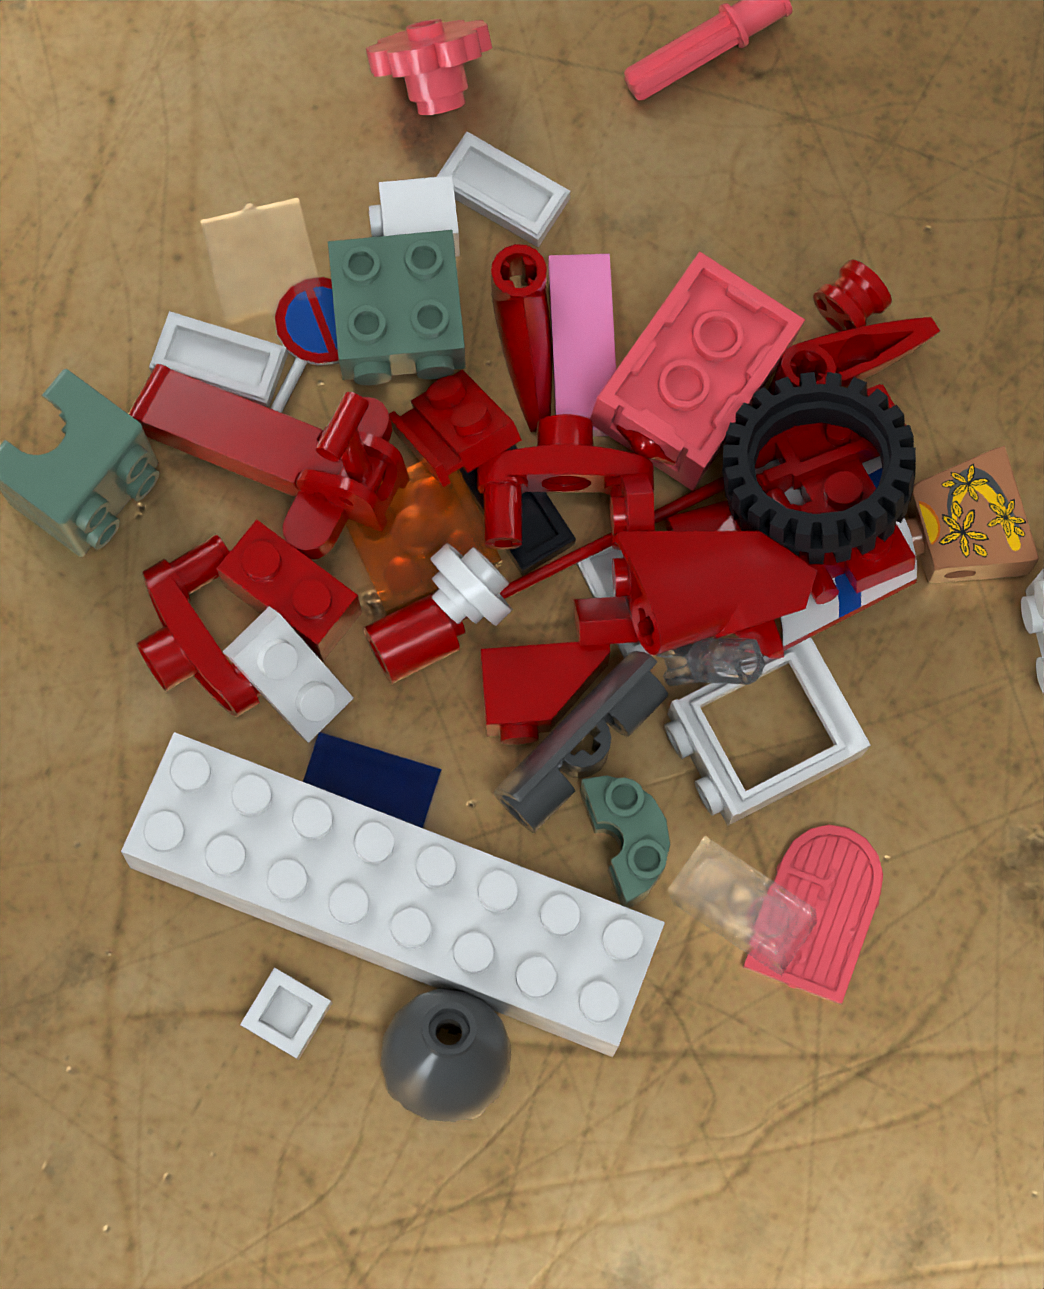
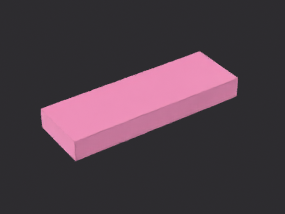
M610 254L549 255L548 281L555 415L572 414L590 419L598 395L616 371ZM593 426V437L608 436Z

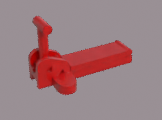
M156 364L128 413L141 423L148 438L296 497L284 519L282 526L283 536L289 544L311 560L319 559L331 551L348 519L383 532L388 522L385 516L388 507L398 488L405 489L410 480L402 454L389 443L393 429L388 410L376 398L362 397L353 392H345L328 426L322 430L174 371L162 364Z

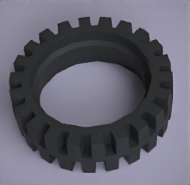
M815 372L800 373V384L798 387H793L788 376L775 381L773 395L765 387L761 388L753 394L752 406L743 403L736 412V422H730L723 447L722 473L725 497L728 500L729 510L733 519H739L742 531H760L797 556H799L800 552L809 553V564H824V555L833 552L836 563L850 560L852 548L857 547L860 553L864 555L875 549L877 536L885 542L894 533L896 521L901 523L907 513L916 474V447H914V436L910 425L905 426L904 414L897 404L889 408L888 396L877 388L868 396L867 382L853 377L848 388L842 387V375L839 373L827 372L825 384H816ZM826 423L849 428L870 441L880 454L883 471L878 487L868 499L844 511L812 514L786 508L766 495L757 482L755 471L760 450L772 437L794 426Z

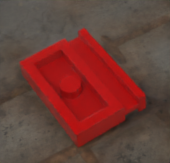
M463 369L452 376L443 377L431 384L426 392L410 401L413 409L399 416L395 411L389 413L395 434L443 488L451 483L448 475L463 467L469 473L522 441L514 421Z

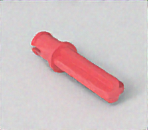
M740 0L732 6L728 3L721 4L718 8L719 14L626 68L624 79L629 90L637 100H645L735 45L739 48L748 46L749 37L781 18L792 14L790 0Z

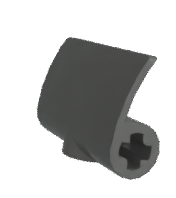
M640 651L630 652L494 790L493 793L497 800L529 831L535 833L575 792L574 787L560 770L571 777L584 778L592 776L602 769L607 761L611 744V733L607 723L621 735L629 737L668 697V692L650 672L657 663V660L650 654ZM588 733L594 737L592 745L594 754L590 755L584 750L577 752L575 755L570 753Z

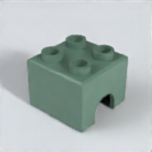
M64 369L42 394L55 408L62 411L59 416L66 423L61 429L65 434L64 439L54 450L42 455L24 453L7 440H4L0 444V491L12 507L76 555L83 557L91 547L99 550L112 539L120 525V520L116 516L131 498L135 501H140L151 491L159 478L160 472L156 469L159 462L140 422L68 369Z

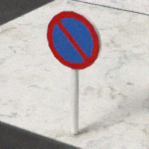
M329 278L305 279L290 287L279 300L275 314L277 337L282 345L287 347V352L296 359L270 409L282 413L307 363L321 366L339 362L332 282Z

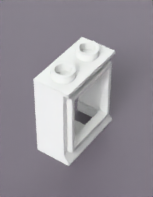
M811 637L785 650L783 658L771 659L764 656L679 700L672 701L668 711L671 722L664 725L666 734L678 756L683 759L690 755L702 777L694 783L704 806L712 816L720 812L727 826L862 757L871 746ZM789 663L834 746L745 791L701 708Z

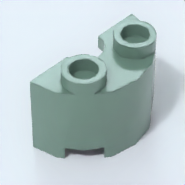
M608 775L582 779L580 794L594 833L609 834L616 839L620 846V853L611 859L612 865L609 866L608 872L620 905L631 908L648 896L665 869L670 848L667 820L655 799L645 792L640 784L633 779L625 777L615 778Z

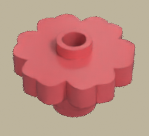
M430 19L413 23L406 27V31L377 40V44L366 47L370 70L374 77L392 75L394 78L404 77L409 100L416 102L418 114L433 115L452 111L465 105L463 91L468 89V83L463 63L481 57L482 52L492 49L488 24L484 20L442 22L441 19Z

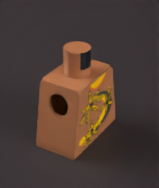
M1005 446L994 448L914 484L911 502L909 501L907 510L909 518L905 520L911 532L915 555H920L929 583L1020 577L1030 574L1038 562L1039 556Z

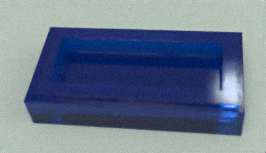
M319 732L303 782L424 829L442 775V769Z

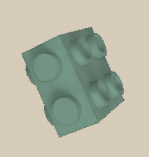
M453 230L328 241L338 357L343 380L354 379L355 383L360 385H379L390 381L393 375L417 373V376L422 379H441L452 375L455 369H466Z

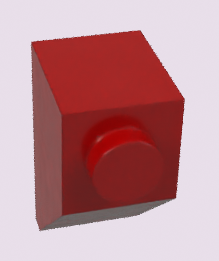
M579 641L481 649L487 737L500 736L501 744L520 745L538 741V733L551 732L608 666L611 652L610 644L580 646Z

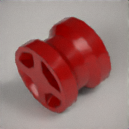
M854 259L848 260L840 268L839 278L833 284H823L813 295L814 303L820 314L838 332L866 326V320L872 314H882L892 303L891 294L880 277L868 266Z

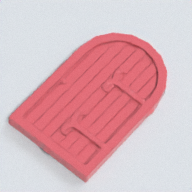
M825 825L809 829L791 843L781 862L777 865V874L772 886L774 889L771 888L743 968L785 983L790 988H798L841 1005L873 914L879 906L883 871L877 852L866 838L850 828ZM779 889L786 893V897L780 894Z

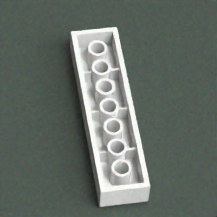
M175 732L121 850L131 869L437 989H456L467 992L484 1000L493 1011L611 1057L614 1056L620 1044L665 922Z

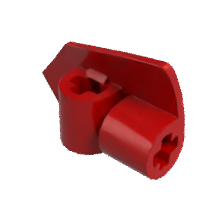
M620 531L614 535V540L628 562L643 595L636 598L632 604V621L639 642L650 655H658L710 637L719 639L806 609L817 573L815 568L760 531Z

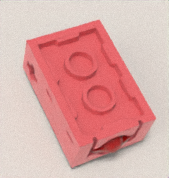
M699 251L598 395L590 417L593 426L635 454L649 459L655 467L693 491L725 445L726 432L730 422H736V412L743 403L752 405L753 394L763 388L771 378L787 348L793 345L805 319Z

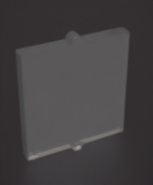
M299 198L255 207L254 204L248 203L244 206L243 211L201 220L225 322L265 312L275 316L279 300L292 286H294L297 301L323 296Z

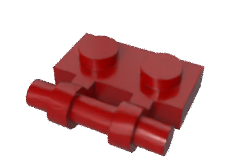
M858 458L802 480L801 496L805 501L803 505L790 504L781 488L772 489L766 495L786 508L812 514L844 511L868 499L876 490V487ZM896 524L894 533L885 542L877 536L875 549L864 555L860 553L857 547L852 548L850 560L836 563L833 552L825 553L824 564H809L817 570L811 595L816 604H825L832 601L839 593L832 578L842 574H846L855 592L859 593L915 570L916 557ZM800 552L798 557L809 564V553Z

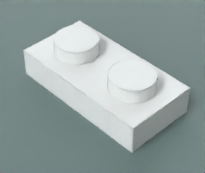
M270 606L223 651L292 729L308 743L354 698L281 614Z

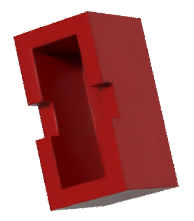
M257 519L216 568L226 589L260 614L269 606L280 613L322 661L327 658L362 614L359 597L355 592Z

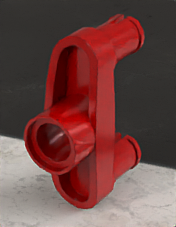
M560 414L542 418L537 422V446L503 451L477 467V489L480 493L484 494L485 546L491 549L507 550L515 549L522 545V494L525 492L605 493L610 497L621 496V474L647 473L654 491L653 463L641 455L594 446L593 422L587 417ZM611 529L612 548L620 550L619 546L614 540V536L612 535Z
M215 534L169 563L166 559H163L142 572L162 628L139 641L136 645L151 673L166 692L194 676L220 706L231 715L239 717L260 703L258 697L262 694L232 661L229 662L189 603L191 602L190 594L220 577L216 568L230 552L222 539Z

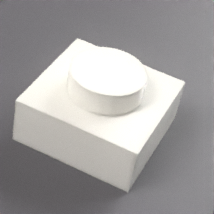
M274 967L240 1025L299 1060L331 1007L332 1001Z

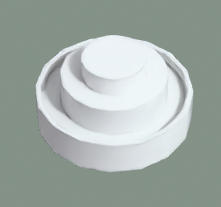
M446 543L430 558L439 570L432 578L439 589L431 597L457 624L467 616L475 624L485 617L489 622L497 626L513 610L500 595V592L509 585V582L475 547H472L462 556L453 546Z

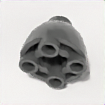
M439 988L417 995L395 1013L383 1037L380 1066L388 1093L394 1100L400 1102L405 1109L431 1121L456 1122L472 1120L481 1116L486 1108L499 1097L510 1075L511 1043L503 1021L484 1000L461 990ZM441 1028L447 1029L449 1034L456 1036L458 1033L462 1034L460 1041L453 1045L441 1043L436 1036Z

